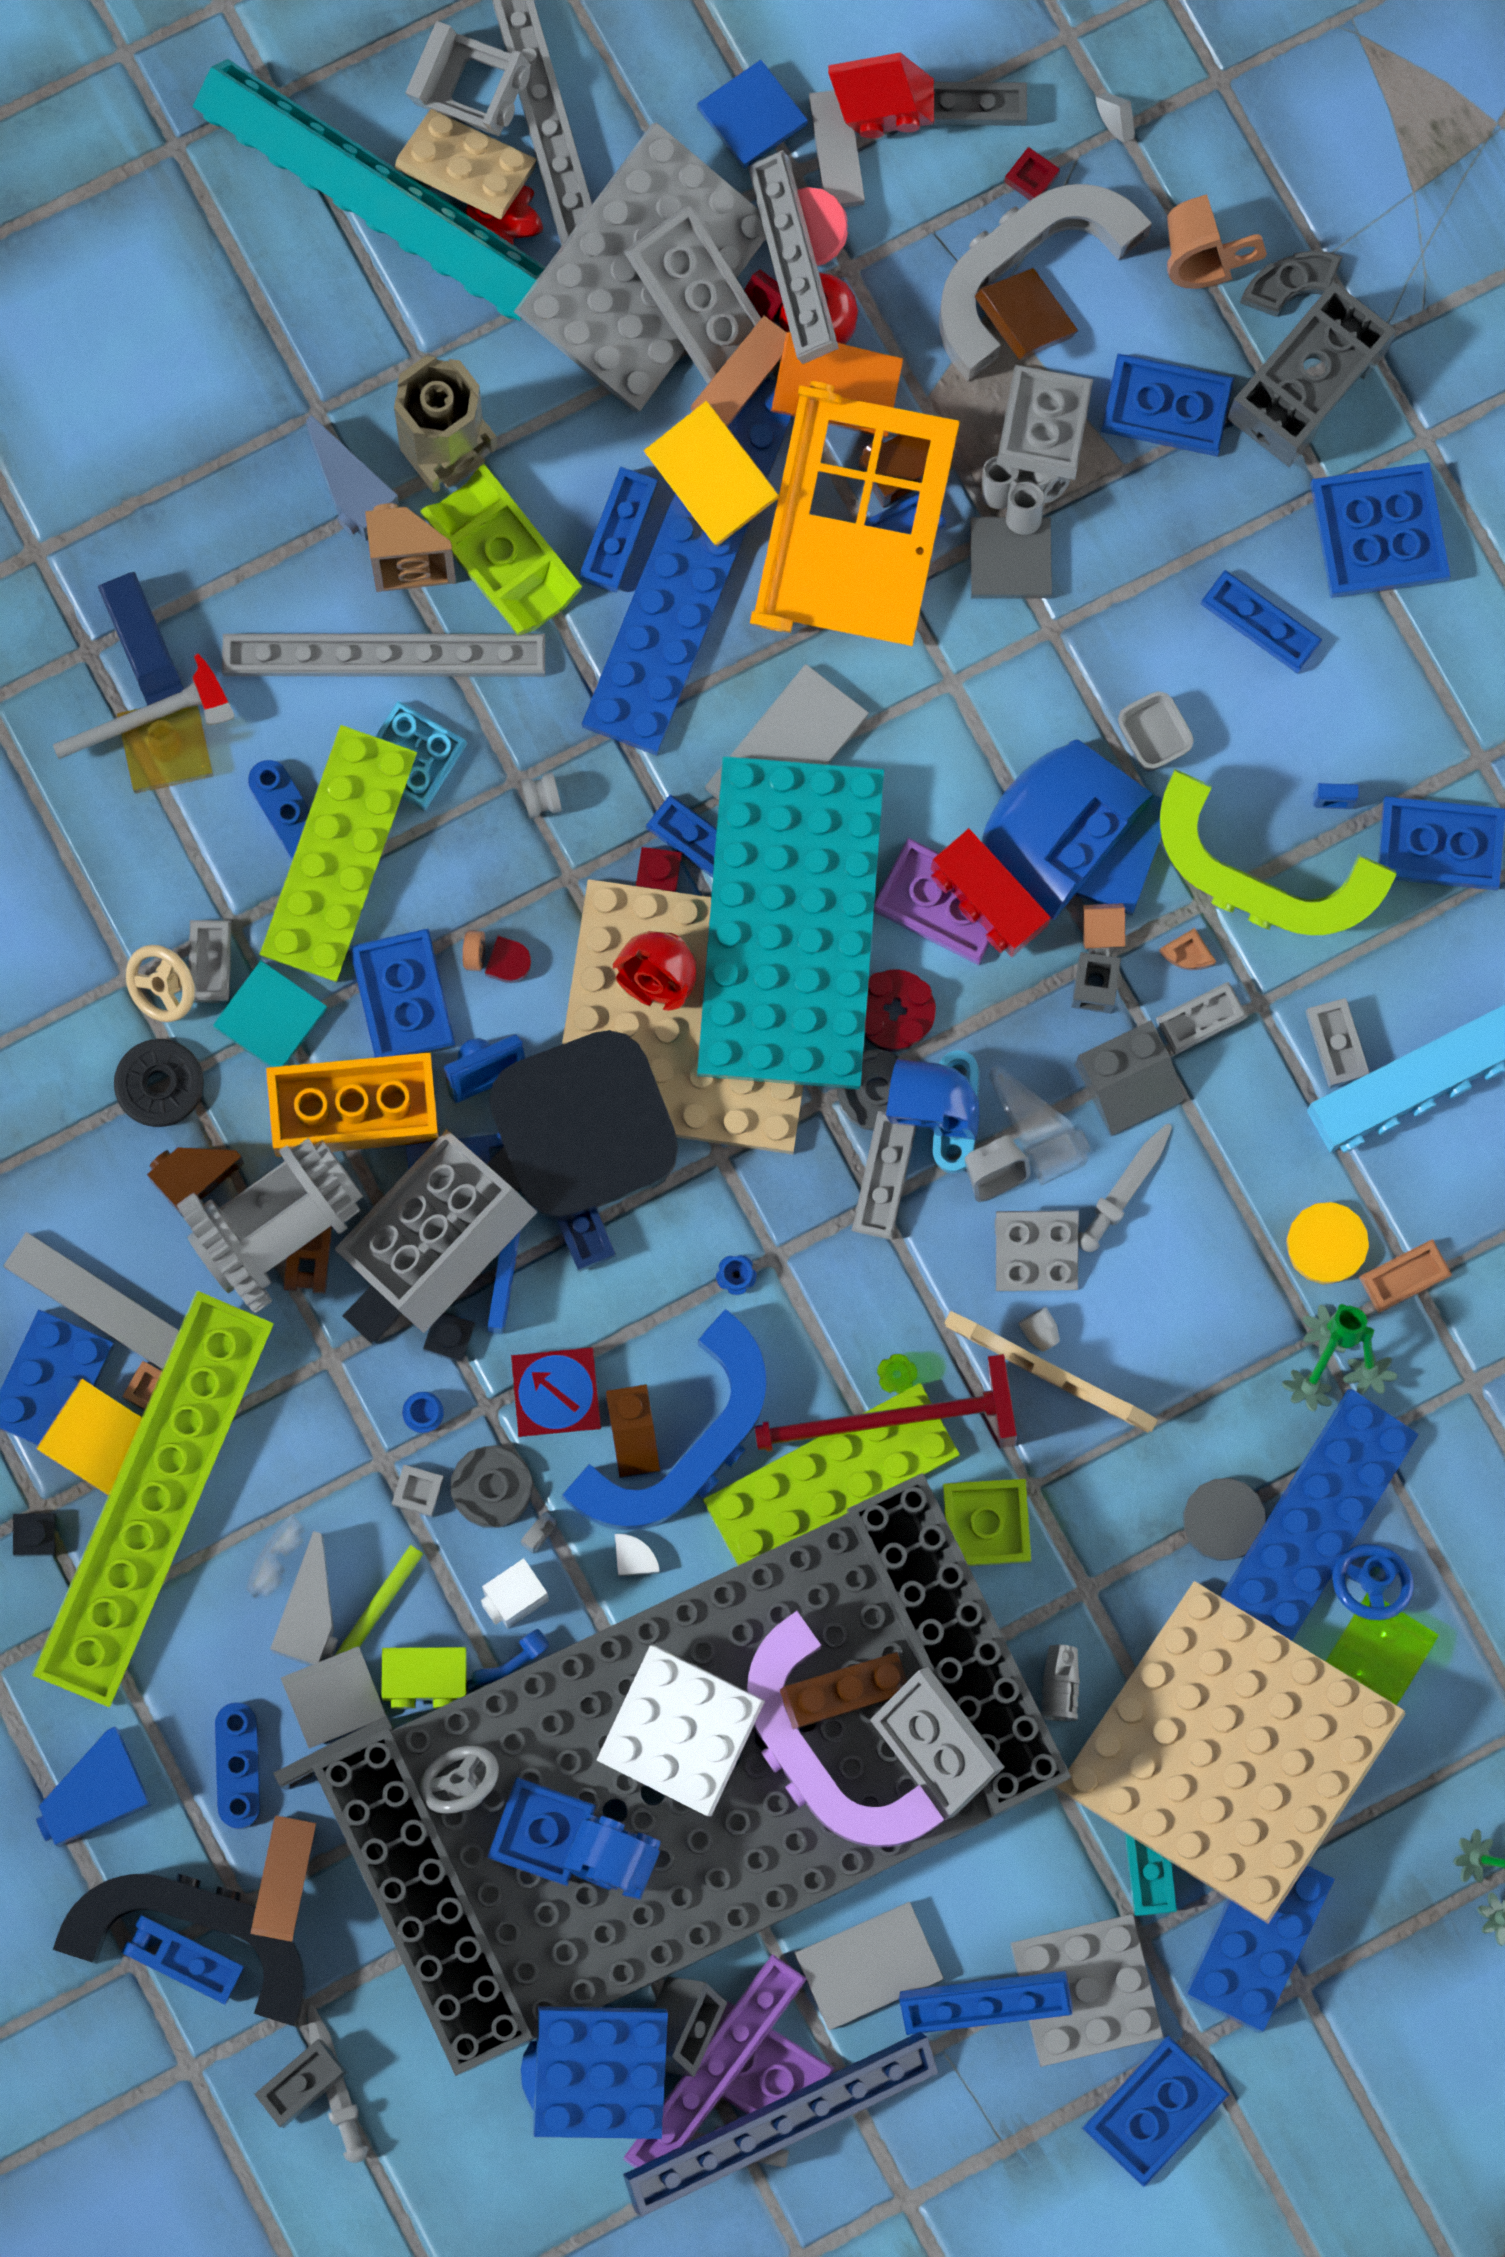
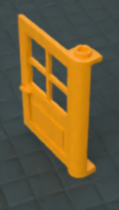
M811 381L810 387L799 385L798 394L800 397L779 492L780 498H778L757 602L755 611H752L750 624L768 630L791 633L794 622L913 647L960 421L842 398L840 395L833 393V385ZM829 420L876 429L867 472L821 463ZM884 431L931 440L922 483L875 474ZM818 472L865 481L856 523L810 514ZM873 482L920 492L911 535L865 525Z

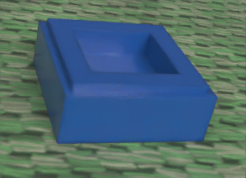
M1318 783L1313 792V806L1315 808L1352 809L1358 800L1359 784Z

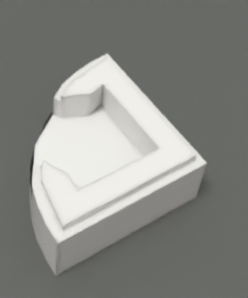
M615 1534L618 1577L659 1573L657 1559L644 1542L630 1535Z

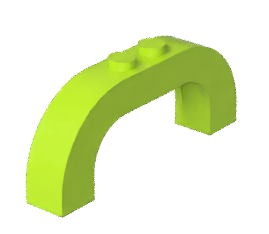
M1174 769L1161 803L1160 829L1164 847L1178 872L1197 889L1213 896L1211 901L1213 905L1230 913L1234 912L1235 907L1250 913L1248 921L1267 930H1270L1273 924L1298 934L1327 935L1344 931L1360 923L1372 914L1386 897L1397 875L1396 871L1361 854H1358L1342 886L1330 895L1317 899L1295 896L1216 859L1204 848L1197 828L1199 814L1212 785Z

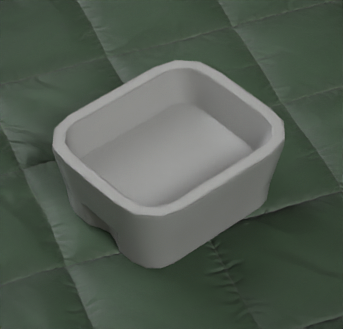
M1160 691L1151 693L1120 711L1118 723L1121 732L1144 770H1156L1191 750L1194 742L1192 733L1173 699L1167 693Z
M1009 1135L1000 1137L990 1144L970 1152L965 1157L967 1174L975 1199L978 1202L987 1201L1018 1186L1027 1180L1031 1174L1029 1159Z

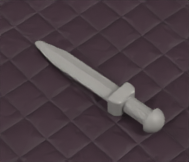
M1170 1124L1164 1125L1142 1146L1106 1199H1099L1095 1208L1096 1217L1084 1233L1079 1232L1078 1245L1082 1250L1086 1252L1097 1250L1100 1247L1098 1241L1109 1225H1117L1124 1216L1122 1210L1160 1158L1172 1129Z
M312 2005L308 2006L307 2015L311 2045L317 2039L323 2040L337 2058L330 2033L315 2007ZM342 2077L326 2091L332 2110L328 2115L331 2123L339 2126L347 2151L343 2153V2156L351 2163H358L365 2159L368 2147L362 2146L355 2123L359 2116V2111L356 2104L352 2105L344 2077Z

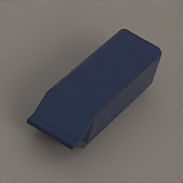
M130 572L99 585V592L147 706L182 692L184 687L136 573Z

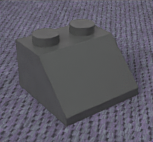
M1152 1020L1078 1055L1075 1066L1111 1136L1184 1102L1170 1055Z

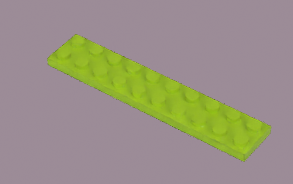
M200 1291L195 1292L32 1672V1676L110 1708L274 1323Z

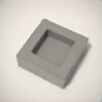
M403 1465L392 1506L432 1517L444 1477Z

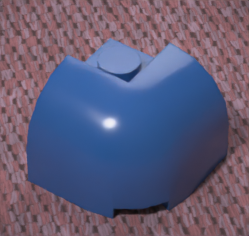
M897 1059L891 1077L886 1117L891 1124L932 1128L936 1136L977 1140L980 1119L979 1100L968 1079L957 1069L938 1063Z

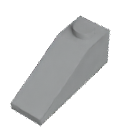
M315 1531L312 1533L270 1648L275 1654L309 1666L332 1657L338 1642L337 1638L332 1637L334 1625L324 1538L321 1533Z

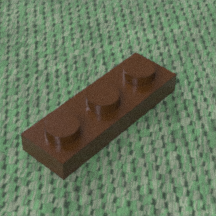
M898 1652L794 1683L779 1690L792 1729L794 1730L890 1700L907 1683V1679Z

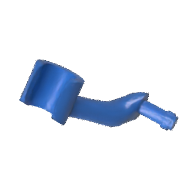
M535 1629L519 1641V1644L524 1649L520 1654L499 1667L475 1670L472 1673V1679L467 1681V1688L474 1690L477 1685L493 1683L510 1675L530 1660H535L542 1652L546 1651L549 1647L548 1640L539 1629Z

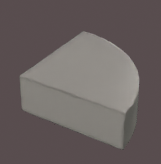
M1107 92L1096 96V104L1100 116L1108 130L1121 142L1134 139L1135 132L1131 102Z
M544 1512L521 1539V1545L530 1552L536 1553L557 1526L558 1520L549 1513Z

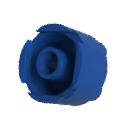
M586 1814L585 1819L580 1821L562 1868L607 1890H617L619 1888L624 1890L623 1896L641 1900L660 1851L658 1849L661 1841L638 1832L636 1835L623 1830L625 1825L604 1816L598 1818Z

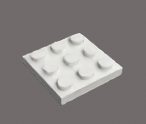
M650 1645L597 1761L706 1816H712L765 1700L655 1645Z

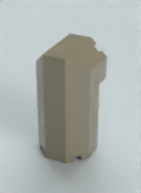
M424 356L399 374L394 411L400 450L433 493L440 491L439 483L441 482L446 488L453 487L485 462L481 454L486 448L493 453L498 447L497 436L482 416L480 385L460 360L449 359V361H442L432 356Z

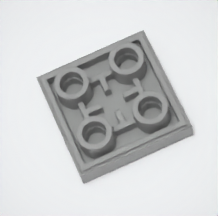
M359 1646L281 1677L309 1749L369 1725L386 1716Z

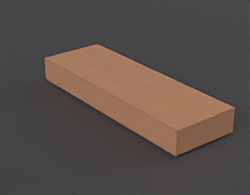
M763 316L693 402L690 410L694 411L702 403L708 401L728 427L781 361L787 332Z
M275 1815L251 1934L292 1942L316 1823Z

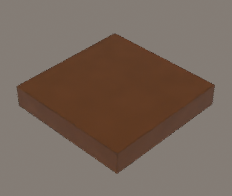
M1034 268L981 288L974 296L1019 360L1071 339L1079 331Z

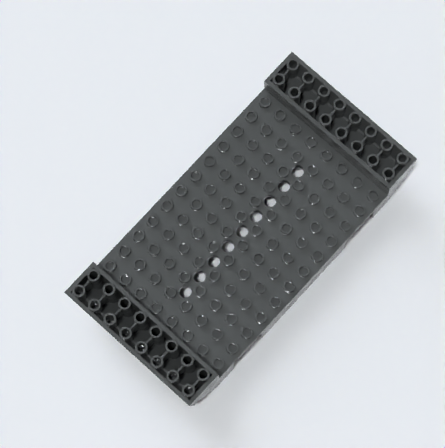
M923 1473L847 1508L846 1514L401 1727L392 1731L386 1728L311 1764L455 2076L523 2047L531 2041H536L539 2006L601 2008L871 1879L878 1873L931 1847L966 1833L1072 1778ZM798 1611L821 1644V1649L800 1663L790 1673L784 1687L898 1652L907 1682L918 1670L929 1667L1004 1768L954 1817L947 1820L944 1819L941 1824L920 1838L898 1846L870 1847L855 1844L839 1837L827 1829L806 1804L800 1808L797 1806L785 1788L791 1783L782 1769L775 1773L762 1756L761 1751L763 1750L755 1742L756 1729L754 1726L742 1749L741 1762L733 1769L712 1816H706L666 1795L660 1804L649 1805L645 1803L641 1797V1789L645 1784L597 1761V1758L650 1645H655L747 1691L751 1663L760 1644L779 1623ZM889 1700L817 1722L816 1727L809 1732L799 1731L841 1792L851 1801L866 1807H882L892 1804L918 1786V1783L870 1721ZM471 1745L483 1747L495 1756L499 1766L497 1781L490 1793L476 1807L457 1813L445 1814L435 1812L423 1803L419 1793L421 1778L428 1766L440 1755L457 1747ZM465 1759L448 1765L437 1777L446 1776L451 1771L459 1768ZM482 1761L474 1769V1773L480 1783L486 1774V1766ZM516 1777L596 1805L593 1816L598 1818L603 1816V1807L608 1801L613 1799L622 1801L628 1810L626 1818L621 1822L625 1825L623 1830L636 1835L638 1832L661 1841L658 1849L660 1851L641 1900L623 1896L624 1890L622 1889L607 1890L573 1874L568 1886H564L487 1858ZM446 1790L433 1792L437 1799L451 1801Z

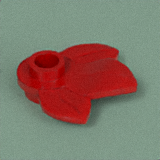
M526 185L522 187L502 219L490 214H484L480 209L467 204L466 215L512 245L514 244V238L531 237L543 232V224L539 215L533 208L528 206L534 196V190Z

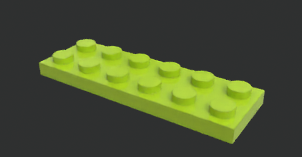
M343 725L339 726L259 956L337 982L417 752Z
M918 1383L863 1414L932 1403L921 1383ZM941 1419L818 1437L704 1498L703 1503L738 1566L845 1515L847 1508L921 1473L926 1475L958 1458L960 1454Z

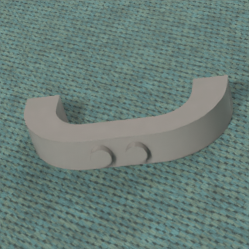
M1088 184L1056 187L1038 195L1021 209L1017 206L1011 208L999 220L1000 226L990 234L987 230L981 232L969 244L970 250L954 265L945 282L939 312V329L943 346L953 365L967 381H970L998 358L1001 345L979 319L976 310L977 300L974 296L981 288L989 286L1051 235L1065 230H1080L1090 233L1098 238L1119 261L1149 236L1152 225L1149 219L1122 195L1103 187Z

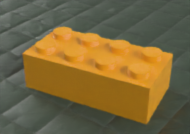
M431 1053L266 1068L272 1144L276 1157H282L279 1150L284 1146L288 1145L293 1149L307 1138L310 1139L313 1145L323 1140L332 1152L434 1142L439 1138Z

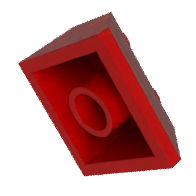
M901 52L828 65V74L845 124L859 133L861 137L875 139L882 137L884 132L896 130L915 132L920 129V126L934 124V78Z

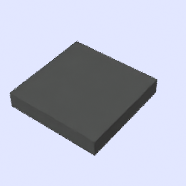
M1006 517L970 518L971 599H1051V517H1042L1040 528L1036 532L1027 535H1021L1010 530L1006 524Z

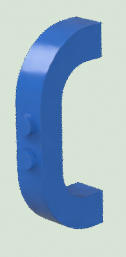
M724 1309L698 1339V1346L721 1365L729 1379L731 1394L723 1412L670 1473L652 1487L641 1490L621 1488L610 1482L592 1465L588 1464L562 1494V1500L580 1515L598 1525L617 1530H641L660 1525L682 1512L697 1495L704 1499L720 1481L715 1475L724 1464L731 1468L747 1449L742 1444L756 1426L764 1405L766 1370L761 1351L754 1337L727 1309Z

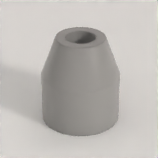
M1046 1306L1018 1323L1028 1341L1042 1352L1060 1342L1057 1324Z

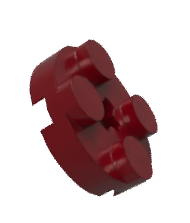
M890 969L874 973L868 982L865 1039L878 1049L889 1052H901L910 1049L911 1046L918 1044L928 1036L936 1015V1004L930 986L925 981H922L919 976L905 970ZM893 1000L900 1001L901 1007L907 1010L906 1015H899L897 1021L890 1020L889 1012L883 1010L884 1005H891Z

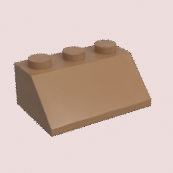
M386 503L375 506L372 511H365L370 559L376 592L456 584L452 545L449 539L407 507L398 508L397 504Z

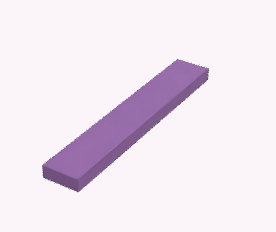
M772 1954L713 2034L695 2077L683 2076L664 2101L662 2139H636L623 2160L632 2167L637 2168L689 2143L805 1984L807 1978Z

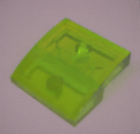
M1366 1593L1360 1603L1370 1607L1369 1596ZM1384 1601L1385 1607L1391 1605L1388 1602ZM1403 1612L1386 1620H1369L1353 1614L1325 1662L1397 1706L1439 1634Z

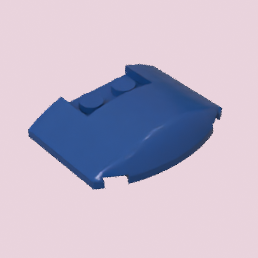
M1076 739L1069 742L1068 745L1046 753L1014 780L992 811L983 832L982 843L1051 917V920L1054 921L1152 800L1154 795L1080 740Z

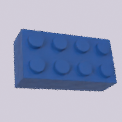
M1307 1865L1269 1924L1228 1899L1185 1988L1183 1996L1257 2033L1263 2032L1335 1879Z

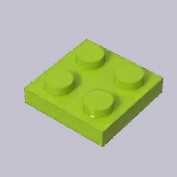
M1026 1479L943 1483L944 1517L968 1566L1031 1563Z

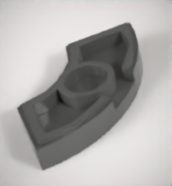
M1305 251L1294 253V255L1283 258L1273 264L1270 263L1251 280L1241 297L1240 304L1277 317L1283 306L1297 296L1311 293L1322 295L1333 283L1343 256L1323 251Z

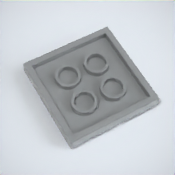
M1133 1914L1010 1943L1018 1977L1066 1971L1073 2015L1029 2020L1040 2067L1163 2038Z

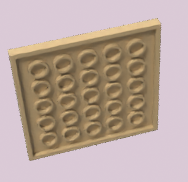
M588 879L562 1044L595 1032L611 1030L624 1033L635 1040L645 1053L675 1129L676 1137L793 1155L803 1085L697 1077L711 897ZM647 931L673 933L679 936L689 948L696 961V981L685 1003L679 1009L671 1011L662 1010L665 1004L653 1001L651 1006L645 1005L629 995L618 984L616 976L619 971L617 967L613 969V962L632 937Z
M1194 1581L1068 1769L1072 1778L1058 1785L1057 1788L1071 1799L1269 1924L1404 1718L1405 1711Z

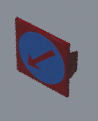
M593 1347L511 1355L518 1437L601 1429Z

